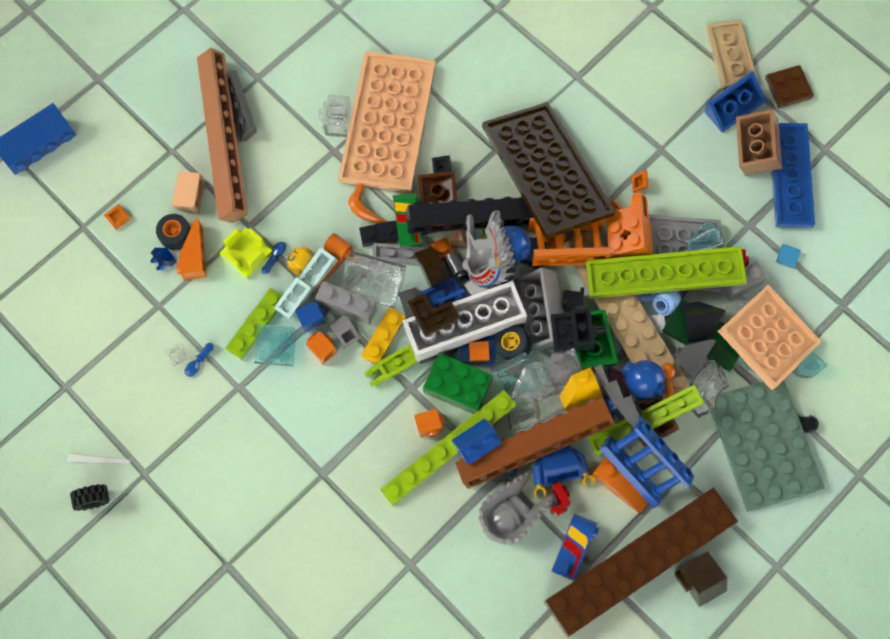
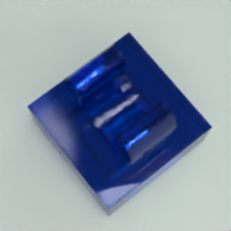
M155 247L150 252L153 256L150 262L159 263L156 270H164L166 266H173L177 262L167 248Z

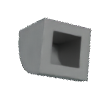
M345 315L328 325L344 349L360 339L353 324Z

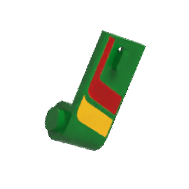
M415 193L393 195L400 248L422 245L421 233L408 234L405 217L408 205L420 203L419 196H415Z

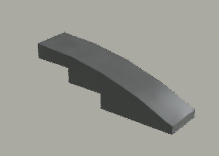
M601 364L594 367L607 394L626 420L634 427L639 417L644 419L636 397H627L622 382L618 380L612 381L607 366Z

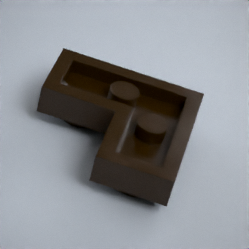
M425 293L407 301V305L425 338L460 320V316L452 301L436 309L432 308Z

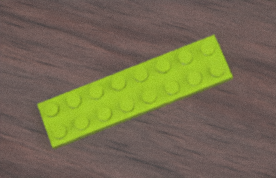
M741 246L586 261L590 299L746 285L747 283Z

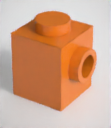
M321 331L317 334H312L307 339L308 342L305 343L308 350L322 365L337 353L333 345V339L328 334L323 335Z
M437 409L414 415L420 438L425 436L432 438L440 435L439 432L443 431L442 425H445L442 413L438 414Z

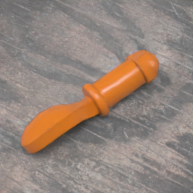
M668 362L662 366L665 374L666 399L675 395L673 389L674 382L672 381L675 369Z

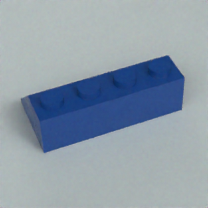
M52 103L0 136V157L16 175L23 172L34 162L40 161L48 153L55 151L60 145L69 142L76 136V133L56 105Z

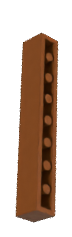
M603 397L594 398L581 407H573L563 415L553 416L551 420L545 423L540 422L529 430L519 431L511 438L501 439L502 444L470 465L462 457L455 464L462 483L470 489L615 425Z

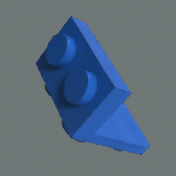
M454 277L421 291L420 294L425 293L432 308L435 309L450 301L455 302L463 299L466 291L465 289H460Z

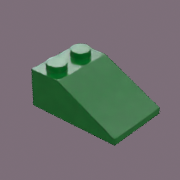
M606 310L591 312L594 326L606 325V334H594V350L573 352L579 371L588 368L592 369L601 364L605 366L618 364Z

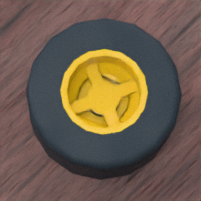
M512 325L496 334L494 345L496 351L503 359L509 362H518L524 360L529 355L532 342L530 336L521 327Z

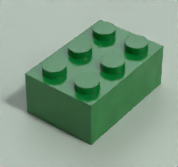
M438 353L423 386V392L475 414L482 406L492 383L493 375Z

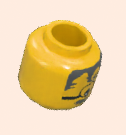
M305 246L303 248H294L286 260L288 269L300 275L312 260L313 252Z

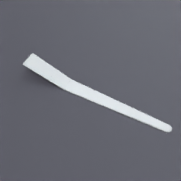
M68 454L67 462L124 464L131 462L127 459Z

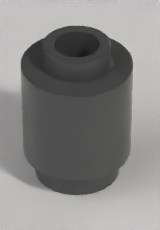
M451 252L445 256V266L451 277H455L458 281L465 279L468 276V271L463 269L462 263L464 259L458 252Z

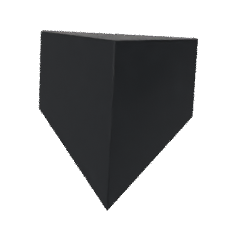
M700 301L680 304L687 341L707 339L726 310Z

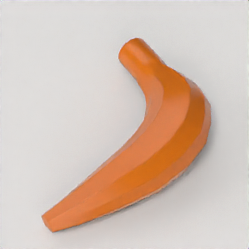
M358 184L348 200L352 212L356 216L370 222H386V220L364 206L361 201L364 185Z

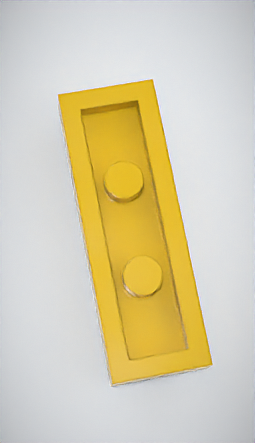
M389 307L364 349L361 358L377 365L376 363L385 356L406 316Z

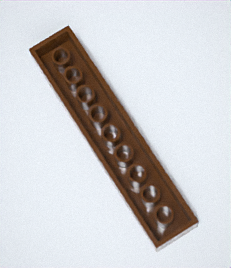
M713 487L546 599L544 604L565 636L569 637L733 526L738 520Z

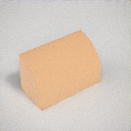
M178 172L172 203L174 208L186 213L199 214L205 180L200 173Z

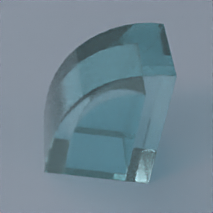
M812 351L792 373L801 378H811L819 374L828 364Z

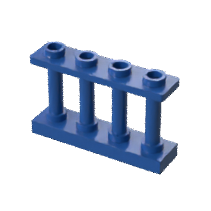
M639 417L633 427L635 431L619 441H615L612 436H609L605 439L600 450L654 509L660 505L664 491L680 482L686 488L690 487L694 475L691 469L682 463L678 455L666 445L664 439L654 432L651 425L642 417ZM641 437L648 446L629 456L623 448ZM653 452L662 460L645 471L636 464ZM666 467L674 473L675 476L660 485H655L650 479L651 476Z

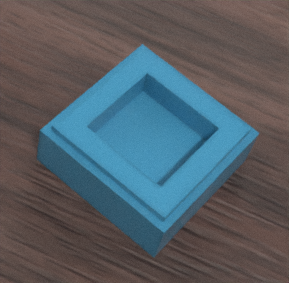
M782 244L776 262L794 269L801 250Z

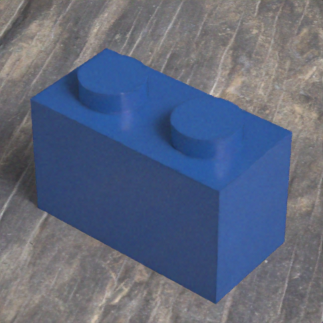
M486 419L481 420L451 440L459 455L468 465L502 444L495 429Z

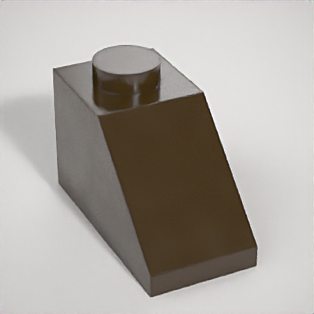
M432 246L414 253L429 288L449 280L442 262Z

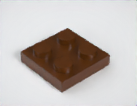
M800 65L767 74L765 77L778 108L806 101L814 96Z

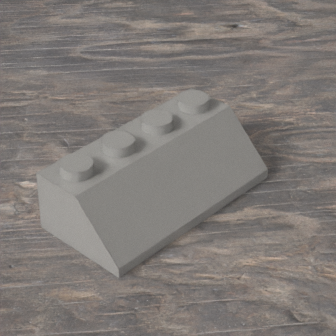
M541 267L514 279L515 288L527 314L526 323L521 324V328L531 338V351L554 349L550 315L564 313L557 271Z

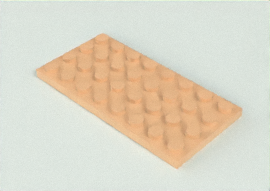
M365 51L338 178L339 183L361 184L366 187L411 193L435 70L434 60Z

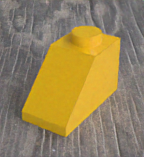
M588 368L570 377L559 398L567 412L573 407L584 405L591 399L600 398L603 395L591 368Z

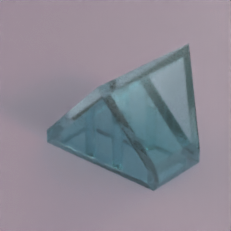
M706 221L689 240L685 241L688 251L723 248L725 245L720 226Z

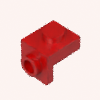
M558 482L551 489L559 505L550 509L551 515L556 513L557 516L567 512V508L571 504L568 499L570 497L568 489L565 485L562 486Z

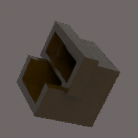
M708 551L682 565L680 570L674 573L685 592L690 591V595L699 607L727 591V576Z

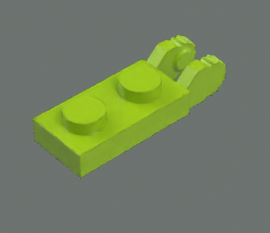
M409 344L377 362V365L366 370L364 374L366 377H370L379 370L381 371L382 375L370 383L372 387H376L420 361H416L412 347Z

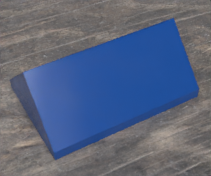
M749 72L707 102L705 114L721 132L736 123V117L747 115L766 102L754 72Z

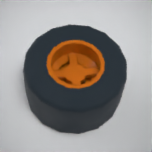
M168 214L158 221L156 235L161 244L167 249L180 250L186 241L191 227L182 215Z

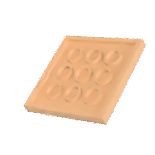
M769 284L718 330L721 336L771 390L775 389L821 343V340Z

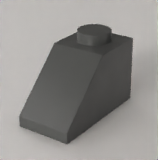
M711 339L686 345L683 349L678 348L673 356L676 359L674 363L695 375L716 341Z

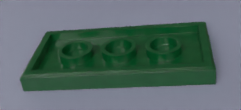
M682 299V300L680 301L679 305H680V304H683V303H689V302H687L686 300ZM678 305L662 332L685 346L711 339L715 340L716 342L706 358L730 372L740 355L718 332L725 324L719 321L707 339L688 342L680 306Z

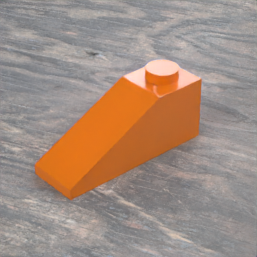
M199 219L194 220L179 254V263L176 264L177 273L184 280L207 277L203 225Z
M605 457L592 476L640 514L648 502L612 462Z

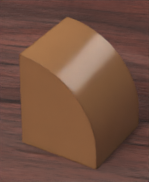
M467 230L451 231V247L467 248Z

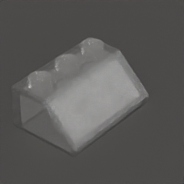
M352 251L345 262L341 288L375 301L377 304L395 308L404 281L406 266Z

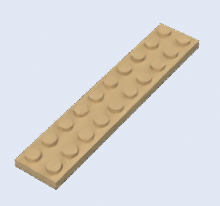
M592 230L582 234L583 247L594 248ZM601 237L602 247H607ZM574 239L564 243V248H576ZM573 265L589 292L586 265ZM636 295L593 299L599 310H606L610 330L628 361L635 364L640 360H650L657 363L661 368L664 363H671L675 369V375L672 378L674 394L690 387L680 368L674 363V358ZM666 390L662 394L664 400L666 399Z

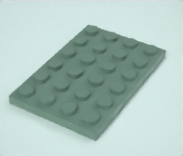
M784 380L773 390L763 381L707 398L747 512L825 489Z

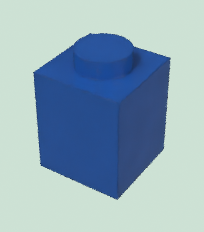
M316 301L295 310L304 332L325 324L324 317L327 315L323 306L318 307Z

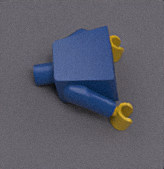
M568 445L536 459L533 466L534 484L537 487L534 491L535 497L537 498L536 491L538 489L544 491L545 497L546 490L542 487V484L546 487L558 482L562 483L582 478L581 484L584 487H587L586 478H589L591 484H594L595 478L588 473L590 470L585 456Z

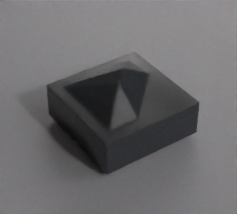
M450 155L432 158L433 173L452 171Z

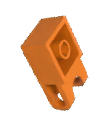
M643 192L634 193L631 204L625 209H622L615 199L609 200L615 210L614 216L607 218L608 247L611 249L610 258L652 255L651 221L649 220L648 201Z

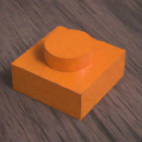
M446 237L429 244V247H433L441 261L444 260L446 255L454 252Z

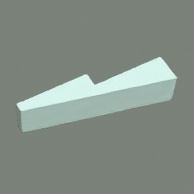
M320 247L299 278L296 277L274 309L288 319H291L296 313L295 310L302 306L338 260Z

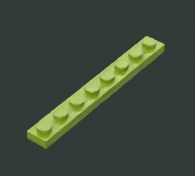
M503 390L382 487L380 491L390 504L394 506L458 454L451 441L452 439L483 419H486L493 426L516 408L517 405L506 391Z

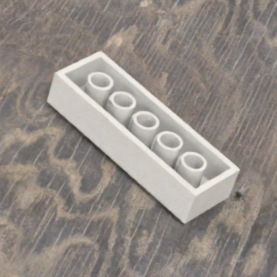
M511 281L452 302L460 316V320L426 338L414 316L403 320V325L418 362L435 356L438 353H443L469 342L493 335L512 325L518 326L526 323L527 314L515 285Z

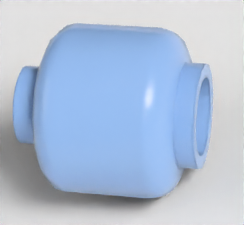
M677 291L657 293L653 299V306L660 315L668 316L673 314L682 298Z

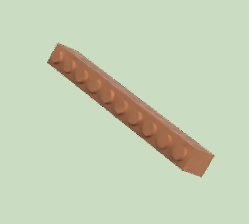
M209 48L197 57L217 213L218 220L234 223L247 215L225 54Z

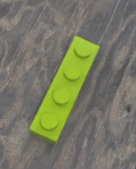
M270 288L225 349L242 360L278 311L274 307L283 295Z

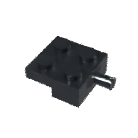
M590 308L571 309L570 313L550 315L554 353L593 351L595 346L594 334H606V325H593Z

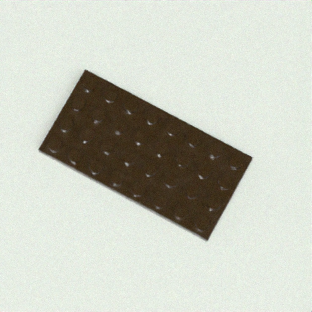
M548 102L482 122L484 132L546 239L614 216L615 210Z

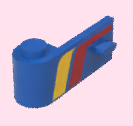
M577 514L573 515L551 572L570 580H575L591 538L595 539L598 534L599 528L596 527V522Z

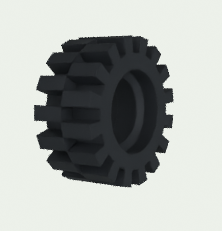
M105 484L84 486L70 492L74 511L91 510L110 502L108 488Z

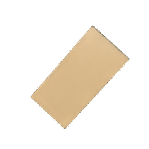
M735 20L706 25L705 29L722 90L727 89L751 71L754 72L757 78L742 21Z

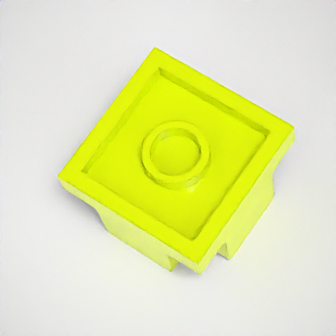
M245 227L241 232L235 229L224 239L225 248L219 254L248 279L273 251L251 228L247 229Z

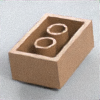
M770 109L736 117L739 167L744 175L782 169L779 121L774 110Z

